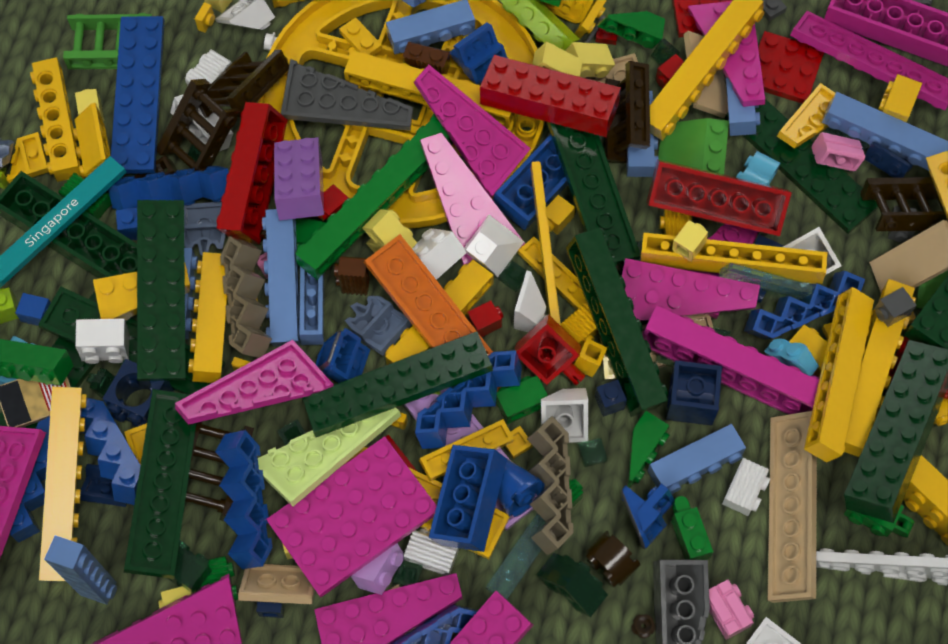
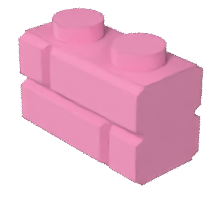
M822 132L811 147L816 163L854 172L865 160V154L860 141Z
M729 579L709 589V612L725 640L748 629L754 623L752 620L754 614L748 605H743L740 600L742 595L738 586L731 584Z

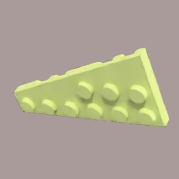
M393 408L319 437L315 436L313 430L290 440L289 444L279 449L274 447L267 451L268 454L259 457V470H263L264 479L294 507L401 417L400 411L397 408Z

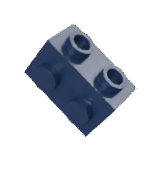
M876 142L870 145L865 154L866 161L893 178H904L913 167L907 160L898 157Z
M87 464L85 467L86 479L81 488L80 500L126 507L127 503L114 501L111 486L112 479L101 477L99 465Z

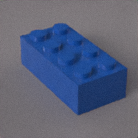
M551 134L495 192L493 197L497 207L524 231L537 219L530 169L531 162H541L546 207L568 185Z
M460 445L452 446L428 538L442 546L484 552L507 462L506 457L495 449Z

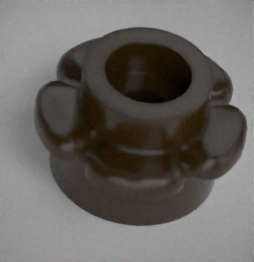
M647 614L637 615L633 619L632 631L634 634H638L640 638H648L650 634L655 632L656 625L651 616ZM645 624L646 628H642L641 625Z

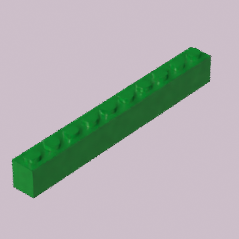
M435 114L432 115L430 121L425 126H421L417 130L416 135L411 140H407L402 145L401 150L396 155L393 154L389 157L382 169H377L369 182L362 184L358 188L357 193L343 203L342 208L337 213L330 215L327 223L322 228H318L313 232L311 239L306 244L303 243L297 248L295 253L297 265L317 280L365 232L362 227L380 209L387 210L429 168L419 140L442 133L450 145L453 144Z

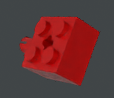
M549 314L516 343L515 350L519 359L546 385L561 372L574 385L579 384L578 380L581 382L584 379L585 374L572 363L580 356L581 345Z

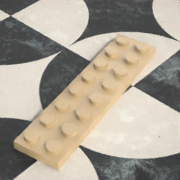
M812 411L771 418L768 601L772 603L816 599L817 457L804 450Z

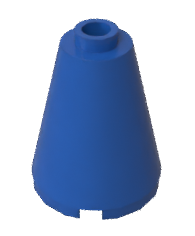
M507 459L498 500L510 517L511 514L517 517L531 508L530 503L532 499L544 490L545 483Z

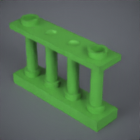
M152 14L67 15L71 29L75 30L73 50L64 51L63 54L67 68L117 69L121 17L152 16ZM84 30H96L95 46L92 51H82ZM105 30H117L115 50H103Z

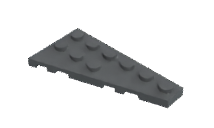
M290 59L281 115L289 120L411 131L413 107L391 98L385 99L376 95V92L371 90L365 91L358 88V85L330 74L325 75L315 71L313 67L302 66L297 61Z

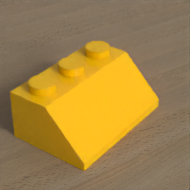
M91 103L75 118L76 128H73L74 138L76 141H79L76 152L78 158L82 159L83 165H79V169L83 178L88 177L111 156L105 124L96 103Z

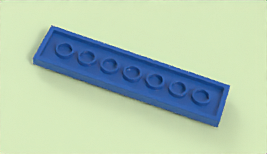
M163 16L121 17L111 157L125 168L126 174L155 173L165 24Z

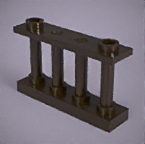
M275 50L265 61L252 62L248 52H243L210 85L207 95L219 106H230L231 109L238 108L240 113L237 117H241L245 102L256 103L289 70V64L282 50ZM201 102L199 108L203 116L208 118L213 111Z
M628 61L625 64L626 78L622 81L605 80V84L621 87L619 105L607 137H605L606 158L612 162L625 164L629 147L641 149L650 147L649 64Z
M206 79L190 81L157 146V152L160 155L175 153L191 169L194 168L195 171H204L208 166H212L227 135L236 124L237 116L240 113L238 108L224 110L207 95L211 83ZM201 102L219 117L215 127L198 113ZM192 120L210 135L206 145L189 130ZM184 137L201 152L197 162L180 147Z
M931 177L867 178L860 193L862 200H875L881 212L875 227L876 231H925L942 220L948 221ZM927 199H937L942 211H932ZM885 200H896L901 212H890ZM906 200H917L922 212H911Z
M202 422L196 423L192 457L197 456L226 464L215 451L196 447V442L199 434L223 439L225 434L232 432L202 425ZM245 426L243 430H246L252 437L254 428ZM193 469L189 471L190 479L217 486L220 485L224 478ZM186 492V502L217 509V512L221 513L219 518L221 521H224L233 503V500L227 494L225 499L217 500Z

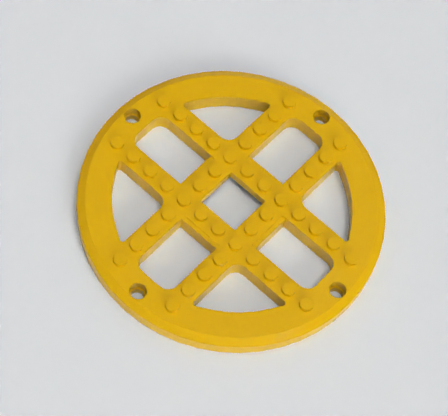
M313 0L299 11L283 28L274 41L266 59L275 50H282L288 64H290V59H293L303 66L306 61L316 59L346 67L352 50H356L345 39L328 35L342 24L355 17L390 8L386 22L415 14L422 9L430 10L461 0H426L414 8L402 0ZM468 0L475 18V29H478L486 22L491 24L497 41L504 46L508 59L533 64L534 54L538 48L528 31L519 24L518 19L513 13L507 12L497 0ZM385 22L378 39L382 44V50L374 56L379 58L385 57L390 61L403 63L404 53L394 54L387 35ZM460 35L444 41L441 50L450 52L454 49L456 43L468 35ZM450 55V67L447 75L473 83ZM288 71L258 100V103L270 104L281 114ZM358 86V88L363 89V90H365V91L370 90V89H366V88H362V87H359V86ZM373 91L376 92V95L384 97V93ZM427 105L422 106L418 120L412 119L411 131L341 124L345 129L330 168L325 169L323 167V192L334 184L347 197L352 198L360 187L354 184L352 179L369 135L404 144L416 135L417 130L421 126H425L434 114L431 108ZM514 113L508 130L531 149L502 185L537 149L543 134L545 121ZM287 119L283 141L301 139L294 120ZM529 127L531 130L524 131L521 128ZM453 143L451 145L459 156H462ZM422 175L387 209L393 210L400 217V223L407 228L434 226L447 222L436 188L416 193Z

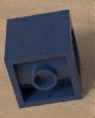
M125 359L105 393L103 400L114 419L123 423L125 420L131 422L135 428L146 424L148 421L153 389L174 392L169 381H137V363ZM141 389L151 391L149 398L143 404L134 407L126 406V401L133 392Z
M675 360L670 375L666 420L712 426L719 410L722 366Z

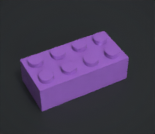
M318 137L274 143V194L279 221L324 215L323 166Z

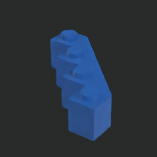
M208 166L204 171H195L192 168L177 170L176 173L168 175L160 172L147 174L146 177L136 179L134 176L124 177L108 189L112 208L117 210L137 207V200H184V205H191L195 203V200L204 197L212 199L213 202L222 201V196L225 193L226 178L229 171L228 168L220 166Z
M847 271L836 272L829 288L818 283L807 285L802 301L790 296L780 297L774 314L762 309L751 310L744 332L761 339L778 337L785 332L835 311L838 295L851 287L861 292L865 279Z
M516 350L491 353L488 357L493 371L462 382L453 389L451 387L436 398L437 402L428 409L424 408L418 413L415 434L422 449L445 447L448 428L470 427L473 407H491L496 405L497 387L520 386L522 366Z
M87 398L86 408H82L81 418H85V432H80L85 434L87 452L90 455L99 456L98 464L101 477L112 479L111 486L114 501L134 505L140 463L104 402Z
M50 416L39 421L36 429L46 432L10 531V535L18 543L40 532L31 511L44 505L45 484L43 480L46 479Z
M246 430L228 433L224 435L215 451L229 467L219 485L233 500L224 521L238 535L228 555L241 569L263 567L273 547L271 538L267 536L266 524H268V521L266 519L269 518L267 504H263L262 490L265 489L263 470H259L257 456H261L260 446Z
M453 604L391 644H450L452 633H459L478 611Z

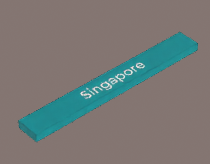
M111 156L108 157L0 256V288L126 174L125 168Z

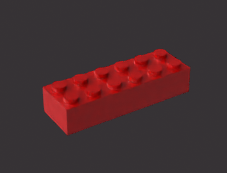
M494 55L480 85V104L607 137L619 105L621 87Z
M245 102L244 110L241 112L240 128L236 134L235 150L231 156L232 163L226 178V189L222 196L221 211L217 217L216 229L228 237L231 236L251 244H260L261 242L260 232L263 230L262 217H266V210H268L274 184V143L283 141L288 121L267 103Z
M657 159L646 203L648 206L780 236L792 192L774 186Z

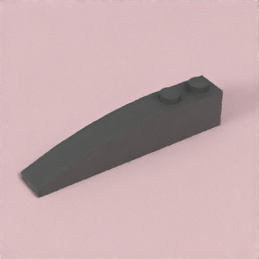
M708 560L654 561L656 644H702L705 635L706 619L710 610Z

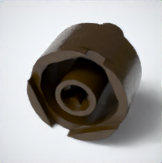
M605 531L586 550L587 555L585 557L588 559L587 562L596 571L600 568L605 576L604 579L612 587L616 585L621 586L641 566L638 559L633 561L630 558L632 552L613 534L610 536L608 531Z

